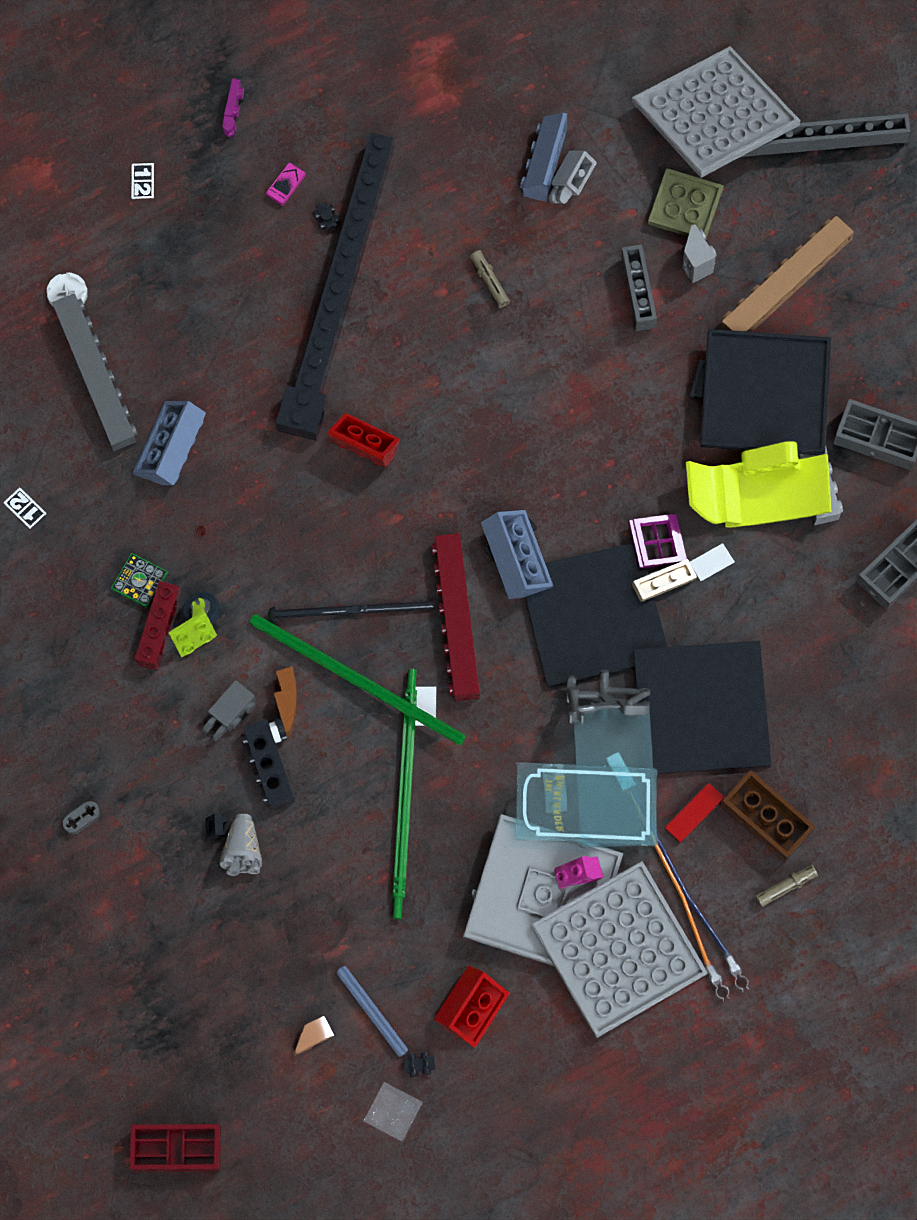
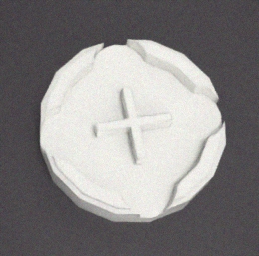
M73 273L56 275L47 287V297L52 306L53 301L74 293L77 300L82 299L83 304L87 299V287L84 280L79 275Z

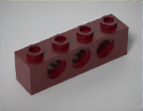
M161 581L158 583L135 657L138 666L156 671L159 669L169 636L168 632L171 630L182 594L180 587Z

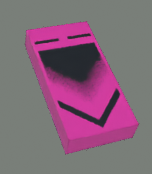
M288 163L266 192V196L283 206L305 178L306 173Z

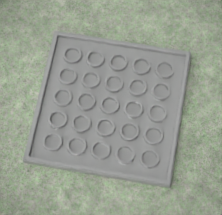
M731 46L632 97V103L700 178L800 125V119Z
M643 861L531 924L595 1038L708 974Z

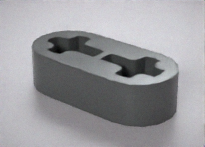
M88 801L68 814L63 820L65 831L75 835L94 823L100 817L98 805L95 802ZM88 807H90L91 809L96 808V809L93 811V812H94V815H93V816H91V815L88 814V815H86L85 817H83L85 814H87V810H86V809H87ZM81 818V820H79L76 823L77 827L75 829H73V827L68 828L70 825V820H73L75 822Z

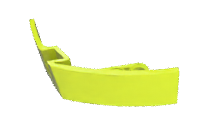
M782 442L744 451L741 453L742 462L732 465L706 466L691 461L686 462L689 505L700 516L713 524L725 522V527L728 528L742 527L832 512L828 455L823 454L798 459L796 442Z

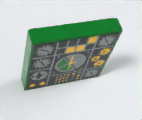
M131 553L111 589L148 608L154 599L159 581L164 582L168 571Z

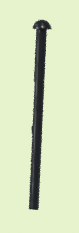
M433 601L276 610L274 606L269 609L268 618L272 622H276V618L433 609Z

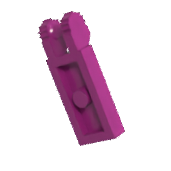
M233 78L222 124L223 132L228 138L235 135L237 129L235 117L238 118L240 114L238 103L239 99H243L244 88L241 86L240 80Z

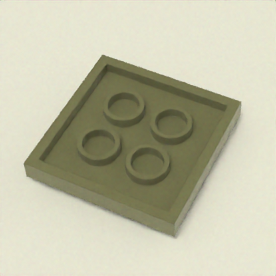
M666 168L648 224L685 236H689L691 226L695 224L698 229L703 230L707 239L724 185Z

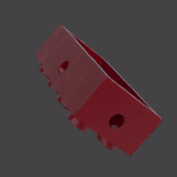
M219 1124L131 1125L130 1170L132 1172H221L222 1127Z

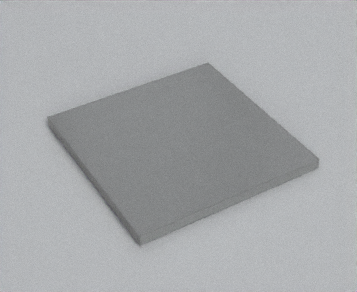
M501 814L463 937L554 966L531 924L615 877L618 873L623 853L574 837L536 836V830H530L524 821ZM528 823L531 827H540V826H537V825ZM543 827L539 828V833L562 834ZM582 856L599 858L604 876L603 879L559 889L554 868Z

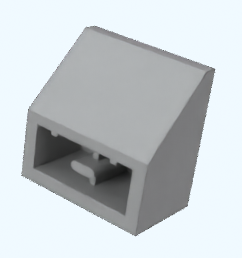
M695 224L690 229L682 268L692 284L713 273L717 256L713 246H709L705 241L706 236L703 230L698 229Z

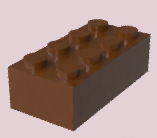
M752 770L744 776L721 803V807L785 863L813 833L816 827Z

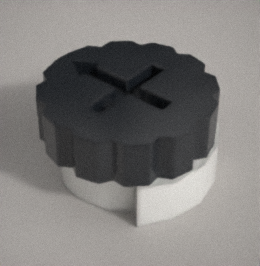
M280 717L274 719V722L269 723L275 743L287 740Z

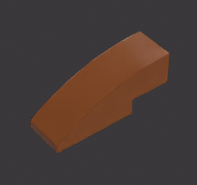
M289 667L276 671L282 691L274 693L287 737L292 735L298 706L297 684L293 668Z

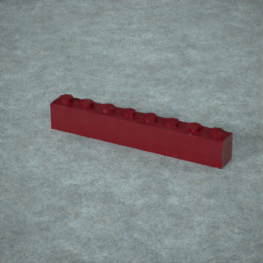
M460 533L435 536L436 543H432L433 556L437 555L438 563H434L435 575H440V583H436L438 595H442L443 602L439 603L440 615L445 616V622L441 623L442 634L447 635L448 642L444 643L445 655L450 657V662L446 663L447 675H452L453 682L449 683L450 695H454L455 702L480 699Z

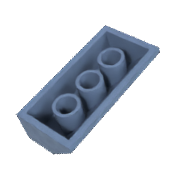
M567 113L545 116L542 124L538 123L536 130L538 139L537 142L533 141L531 153H533L532 159L527 161V177L523 176L520 186L523 189L524 197L547 202L551 182L567 132Z
M165 401L133 474L160 485H174L179 478L183 464L187 460L189 450L195 442L197 432L203 424L206 412L189 401Z
M525 510L497 512L481 522L509 599L523 598L553 587Z

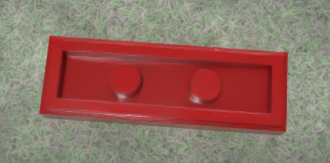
M708 783L665 827V830L681 843L725 797Z

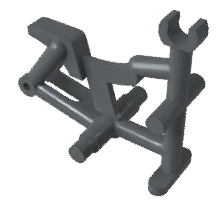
M601 670L599 691L579 690L576 687L575 676L571 675L567 678V702L570 704L568 723L572 724V722L580 721L583 724L585 714L596 713L597 710L599 711V719L606 720L607 711L610 708H618L622 714L628 717L646 715L649 712L650 702L640 700L650 695V689L609 687V671ZM620 694L635 695L629 700L620 698ZM578 699H598V703L594 704L591 702V705L578 706Z

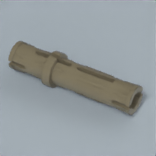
M478 250L471 254L470 258L478 269L479 277H482L498 307L502 308L508 305L510 300L494 275L492 265L488 264L482 251Z
M810 864L796 873L792 872L789 877L756 894L755 897L761 907H764L791 890L801 888L804 883L818 876L817 871Z

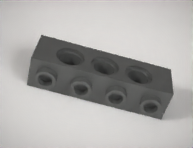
M642 244L622 247L621 259L636 331L656 328L657 316Z

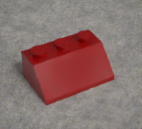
M347 413L328 431V436L332 442L385 468L394 459L400 441L399 438Z
M468 965L435 1016L434 1021L475 1048L510 993L485 972Z

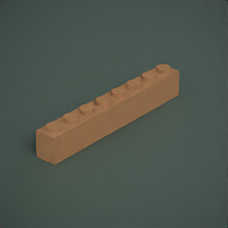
M838 216L832 220L828 219L818 233L814 232L808 238V242L804 246L800 245L796 248L790 259L786 258L781 262L779 269L775 273L773 271L770 272L761 286L759 284L751 290V295L748 298H742L737 303L735 310L732 312L728 311L722 317L721 329L753 332L852 240L854 231Z

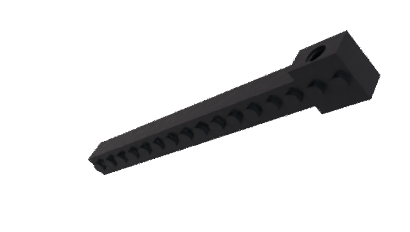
M370 133L295 387L287 386L276 421L278 432L314 441L318 439L328 405L327 395H323V390L395 149L394 138Z

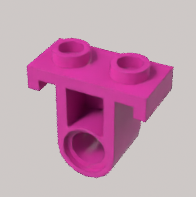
M582 856L554 868L559 889L567 888L571 885L590 883L604 878L598 857L588 858V856Z

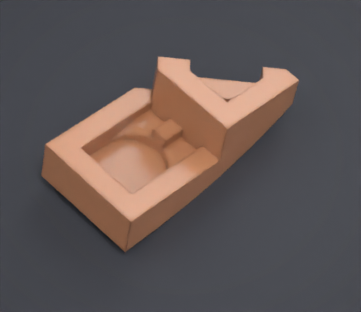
M324 1016L304 1025L294 1050L295 1056L334 1036Z

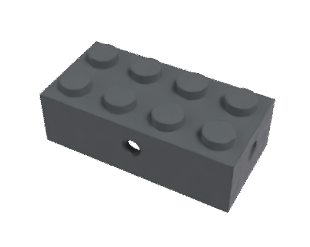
M849 399L833 444L912 471L917 458V422Z
M917 519L858 576L857 583L886 611L917 582Z

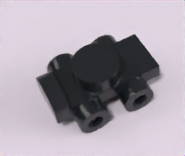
M327 202L316 206L317 211L314 212L316 220H322L319 222L321 230L326 228L327 231L337 228V223H340L338 215L333 216L332 214L335 213L333 205L328 206Z
M429 1052L420 1053L421 1058H416V1053L407 1054L408 1059H403L405 1073H409L410 1077L418 1076V1072H422L423 1075H430L431 1070H435L434 1056L429 1057Z

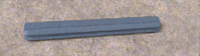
M343 966L338 969L337 975L395 1053L399 1057L406 1054L408 1049L348 968Z

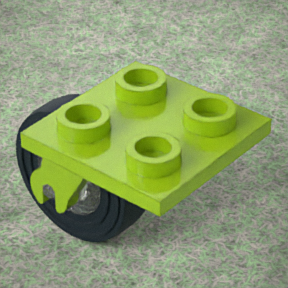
M198 592L191 595L183 605V616L186 622L168 632L181 657L192 653L195 649L210 642L217 636L212 624L219 618L221 608L217 598L211 593Z

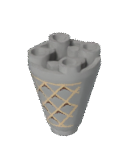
M238 814L235 816L220 855V866L226 870L228 875L236 876L239 873L258 874L262 867V857L254 822L248 814Z

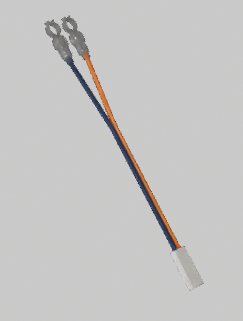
M619 753L606 758L612 772L629 773ZM614 775L622 792L625 791L646 830V811L634 790L635 784L631 776ZM649 819L648 836L681 897L701 951L711 985L716 986L718 989L717 985L721 984V987H725L729 994V989L722 985L723 980L720 973L716 971L714 965L707 958L686 899L724 952L723 955L730 975L735 977L736 980L738 975L745 978L748 986V979L745 976H741L742 969L740 965L735 961L729 950L725 948L689 896ZM735 980V986L743 992V988L738 987ZM716 989V996H717L718 998H720V999H723V1002H724V998L719 997V996L717 995V989Z

